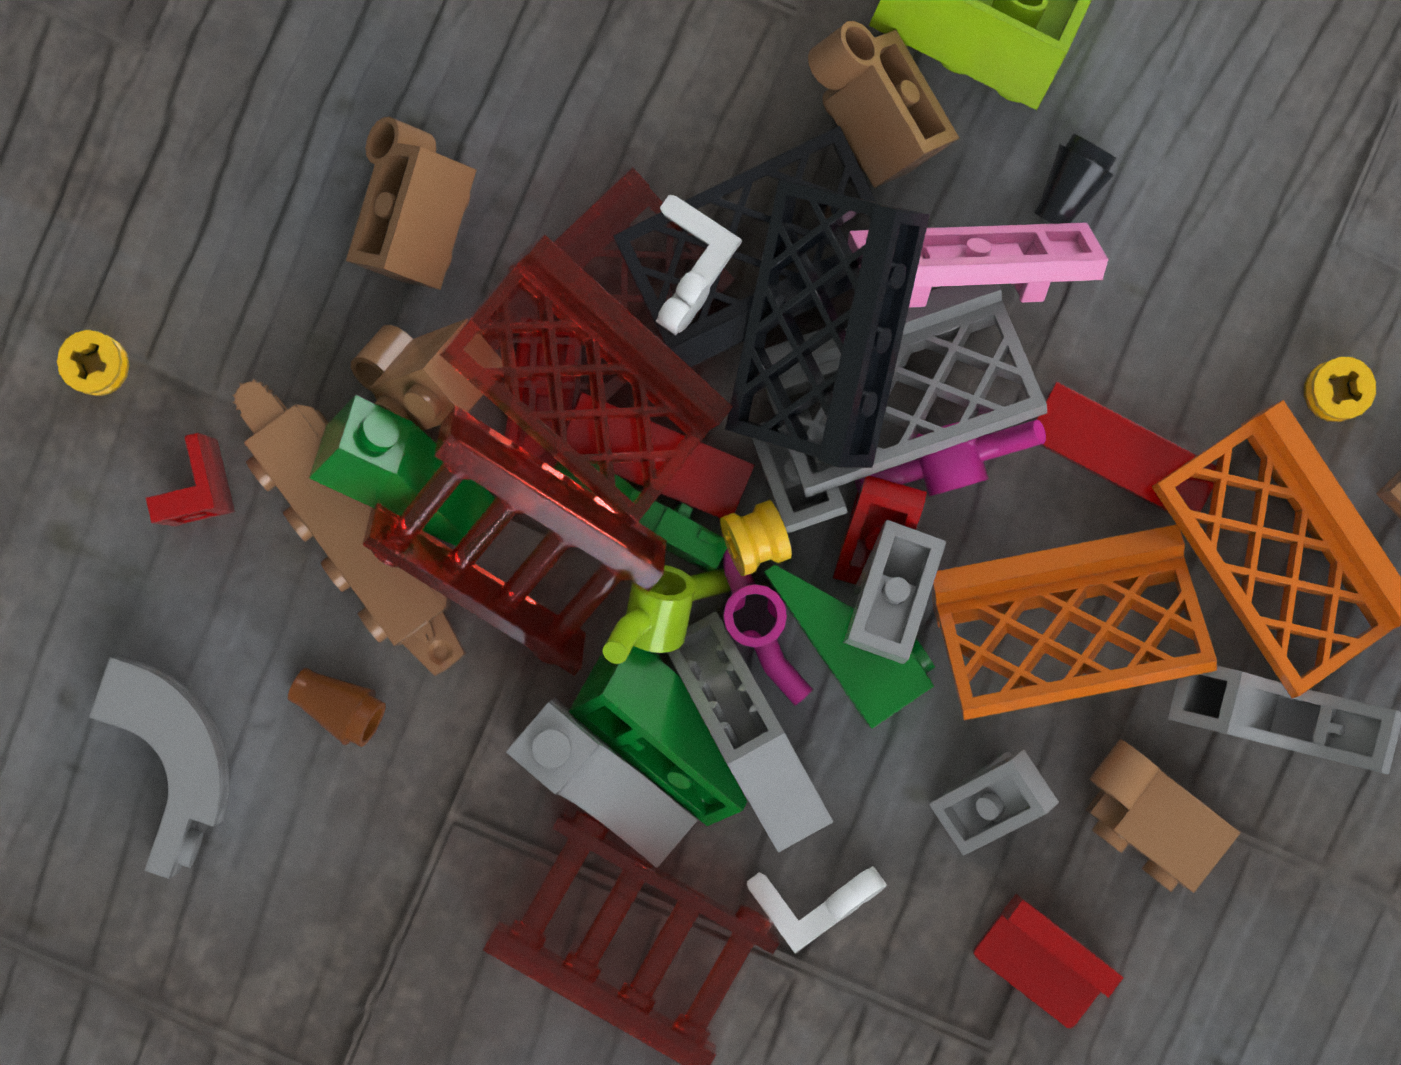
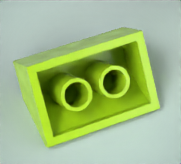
M880 0L868 26L884 34L897 30L905 46H910L939 61L951 72L965 74L995 89L998 94L1009 101L1023 103L1037 111L1069 51L1092 0Z

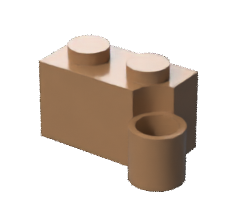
M847 21L809 51L808 63L812 74L818 82L828 88L823 94L824 107L836 124L841 127L859 167L866 173L874 188L910 173L959 139L958 134L897 30L874 38L871 32L862 24L855 21Z
M390 116L383 117L375 123L367 137L366 156L369 162L375 164L346 261L400 282L441 290L445 273L452 260V250L461 220L469 204L470 190L477 170L436 153V141L431 134Z
M467 318L414 339L396 326L384 325L351 361V369L354 376L365 388L372 391L375 395L376 401L374 404L412 421L422 431L465 417L507 368L506 363Z
M1122 739L1116 743L1089 778L1101 789L1086 808V811L1098 820L1092 831L1120 853L1129 844L1145 856L1148 860L1141 869L1170 892L1179 883L1195 893L1241 833Z

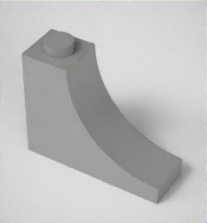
M715 611L688 626L683 645L679 649L667 653L723 758L778 853L833 823L830 814L718 613Z
M555 697L544 706L506 753L555 795H560L582 808L658 868L698 819L568 712L570 709Z

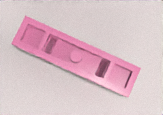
M1088 223L927 228L909 307H925L932 287L989 284L1014 285L1020 296L1019 300L1022 303L1043 302L1051 282L1103 280L1108 258ZM869 230L849 232L847 243L852 253L866 244Z

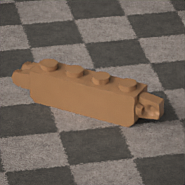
M255 379L252 382L240 383V387L232 395L235 397L233 403L237 405L236 410L241 411L240 416L254 433L253 436L244 441L253 454L246 461L247 466L267 491L276 486L291 505L283 511V514L301 539L306 542L314 537L328 557L322 560L320 564L337 588L344 592L351 587L365 606L357 614L369 632L379 643L388 637L394 646L403 644L434 676L444 672L458 662L467 653L445 613L451 608L453 589L404 523L309 479L325 427L329 423L322 412L315 410L314 407L296 404L287 409L279 396H274V390H270L268 385L263 386L264 383H257Z

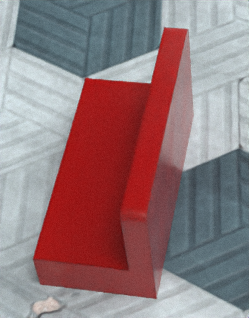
M200 433L185 435L196 486L147 497L146 503L151 523L178 526L235 512L217 439Z
M1017 894L1014 895L973 949V954L978 960L1069 1029L1078 1023L1100 993L1109 998L1124 978Z

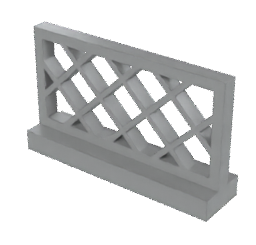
M1000 285L943 286L930 291L925 307H909L890 393L897 381L926 393L914 416L888 406L886 407L884 420L907 429L899 444L886 449L877 447L873 468H839L834 466L812 474L807 461L808 455L791 449L788 450L806 497L1046 414V401L1002 301ZM996 324L1002 337V342L993 358L964 348L970 333ZM820 330L803 335L805 341H807L813 335L818 333ZM832 338L812 352L825 380L837 372L841 353ZM789 341L768 347L765 351L773 365L793 351ZM929 349L945 355L933 379L904 369L912 353ZM1008 354L1013 366L1004 363ZM956 360L986 371L974 395L944 384ZM799 362L779 376L788 397L806 390H812ZM996 376H1000L1021 384L1027 399L1004 407L985 400V397ZM765 386L764 390L776 416L779 411ZM937 396L967 407L959 423L943 428L925 421ZM820 407L813 421L798 416L809 439L816 441L819 438L822 440L827 420L822 407ZM978 412H980V413L983 414V415H980V416H977V417H976V415H977ZM786 425L780 428L781 431L789 433ZM918 433H920V434L923 435V436H920V437H917V438H916V436H917Z

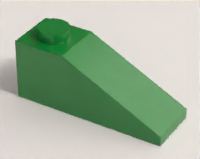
M357 395L326 425L309 476L311 480L476 556H479L484 550L497 504L496 497L415 423Z
M773 565L763 572L868 727L873 729L934 687L927 673L936 667L917 639H915L909 660L904 664L843 643L854 608L777 565Z
M633 646L627 659L620 664L609 662L604 655L599 656L568 712L706 826L743 811L748 801L723 758L681 677L664 664L656 652L645 651Z

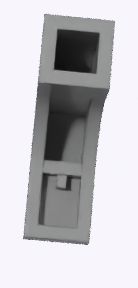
M124 656L110 657L89 718L138 735L155 750L163 763L168 780V799L144 871L169 879L179 874L182 866L191 868L196 859L203 838V832L195 830L197 821L210 826H215L224 821L230 792V771L226 749L218 727L210 713L186 686L167 673L145 663Z
M1217 665V671L1178 678L1168 720L1389 775L1401 727V712L1313 690H1307L1299 697L1291 698L1281 682Z

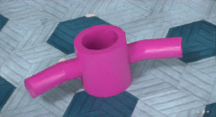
M1033 420L986 434L870 476L902 485L924 479L928 496L941 494L989 480L984 461L1044 444L1046 441L1045 430L1039 420ZM956 422V423H953V424H949V425H945V426H942V427H943V428H946V427H948V426L957 424V423H959V422ZM919 433L917 434L916 438L923 435ZM864 478L855 480L858 493H860Z
M726 549L723 555V569L732 595L725 603L723 613L725 628L731 637L740 644L754 647L764 672L791 703L796 706L813 691V688L784 657L778 642V637L784 630L787 619L785 604L778 593L767 586L755 584L752 574L741 576L730 557L728 549ZM757 594L768 599L767 609L775 618V622L770 631L763 636L754 630L741 633L734 624L733 613L743 608L747 595Z

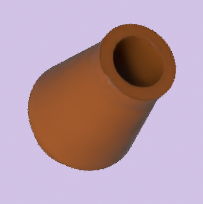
M307 667L302 669L296 676L287 697L288 701L302 708L343 745L352 742L360 747L365 746L379 727L386 709V703L375 698V690L318 674Z

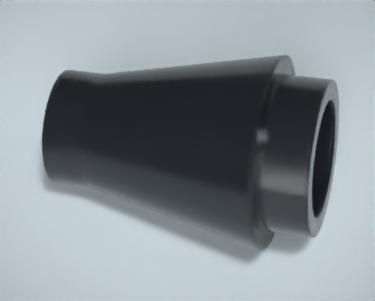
M1073 133L1066 146L1059 145L1041 201L1034 213L1052 224L1072 223L1075 217L1114 176L1109 170L1117 158Z

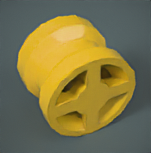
M84 330L74 333L64 341L58 352L57 366L64 382L76 391L94 396H103L113 393L122 386L128 376L129 360L127 352L121 343L101 332ZM99 346L97 352L87 356L88 353L94 352L96 347ZM82 364H84L85 370L88 373L86 379H84L86 372L84 371Z
M1337 357L1317 365L1308 374L1304 383V399L1308 408L1316 417L1327 422H1341L1362 415L1372 405L1376 396V380L1372 371L1364 362L1353 357ZM1348 382H1349V385H1350V388H1351V392H1350V393H1352V394L1354 395V397L1351 396V395L1348 393V390H1349V388H1348V386H1347V383H1348Z
M771 500L756 504L753 512L745 516L732 513L721 517L720 524L725 544L741 576L756 572L759 563L767 560L780 563L791 559L792 551L787 531L777 508Z

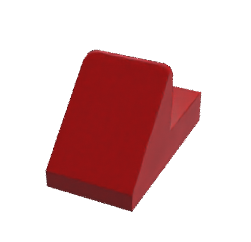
M870 475L864 477L860 493L857 491L833 578L856 585L884 522L889 520L916 530L924 508L927 492Z

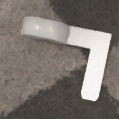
M668 195L660 207L663 215L708 245L692 270L686 273L680 280L675 294L663 304L658 313L656 323L677 335L688 327L696 313L701 309L709 295L711 285L740 246L742 239L677 196Z
M872 866L839 888L824 903L801 920H798L766 875L759 872L747 881L749 891L795 954L888 886L874 866Z

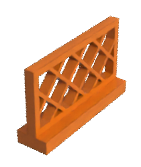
M1284 400L1260 411L1242 423L1239 428L1151 486L1291 698L1299 697L1390 631L1401 626V576ZM1245 439L1248 440L1261 460L1257 481L1228 474L1232 448ZM1218 458L1216 471L1204 468ZM1271 476L1277 485L1270 484ZM1189 477L1214 482L1209 514L1190 510L1175 487ZM1226 485L1256 492L1251 524L1222 517ZM1268 495L1287 499L1294 509L1295 518L1292 533L1263 527ZM1200 524L1207 525L1206 533ZM1220 528L1249 535L1244 567L1225 563L1217 552ZM1306 529L1312 538L1305 537ZM1262 538L1290 544L1285 577L1257 570ZM1303 547L1321 551L1329 562L1330 569L1327 586L1299 580ZM1234 576L1242 578L1241 586ZM1255 581L1284 587L1279 620L1260 616L1253 606L1252 597ZM1341 582L1343 583L1347 591L1340 590ZM1297 591L1325 597L1320 630L1292 624ZM1338 600L1356 604L1371 627L1355 638L1334 633ZM1269 629L1277 631L1276 639ZM1290 634L1319 640L1315 666L1302 676L1298 674L1287 657ZM1332 643L1343 646L1330 655Z
M1177 524L937 571L932 586L933 609L938 628L940 627L963 719L968 720L1217 671V658L1184 558L1185 543ZM1174 581L1179 596L1168 610L1141 597V594L1149 586ZM1103 595L1119 603L1106 622L1078 609L1085 599ZM1041 607L1057 615L1043 635L1016 621L1023 611ZM1130 609L1158 622V625L1145 642L1117 629ZM1183 610L1187 619L1179 616ZM981 619L995 628L979 647L958 636L954 624ZM1068 621L1096 635L1082 655L1054 641ZM1169 629H1172L1194 640L1197 653L1174 658L1156 649V647ZM1006 633L1033 646L1019 667L992 654ZM1107 641L1135 655L1127 667L1113 670L1093 660ZM1045 653L1072 667L1064 679L1046 682L1030 672ZM962 655L970 658L966 666ZM982 665L1009 679L1000 692L975 697L972 695L969 682Z

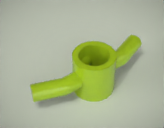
M661 564L646 565L639 568L633 574L626 615L616 623L603 647L604 657L611 663L620 664L627 659L633 646L656 653L672 652L679 649L685 641L693 601L731 591L724 569L720 568L689 576L680 569Z

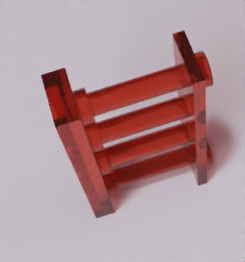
M455 405L441 423L434 456L442 460V465L400 516L377 503L370 511L362 545L370 549L382 563L390 567H399L527 646L541 661L550 665L556 664L575 676L582 668L586 632L581 630L580 627L621 580H631L648 592L664 575L666 540ZM463 479H472L497 497L456 547L451 549L422 531V529ZM517 513H525L549 528L550 531L507 582H504L475 563ZM569 547H579L601 561L602 564L557 615L528 597V595Z
M579 810L576 811L572 819L561 813L552 829L568 837L567 842L521 921L514 920L511 927L499 921L483 951L682 1065H711L716 1056V1045L707 1041L711 1035V1031L707 1027L754 944L772 955L775 953L779 946L778 936L769 932L774 922L743 904L740 905L737 912H734L606 839L605 837L610 829L595 818ZM591 850L623 870L576 953L569 951L564 959L543 946L547 940L543 933ZM647 882L678 901L631 984L624 982L619 990L598 978L602 969L597 965L642 886ZM701 913L732 931V934L686 1015L678 1014L675 1021L653 1010L657 1001L652 996L698 915Z

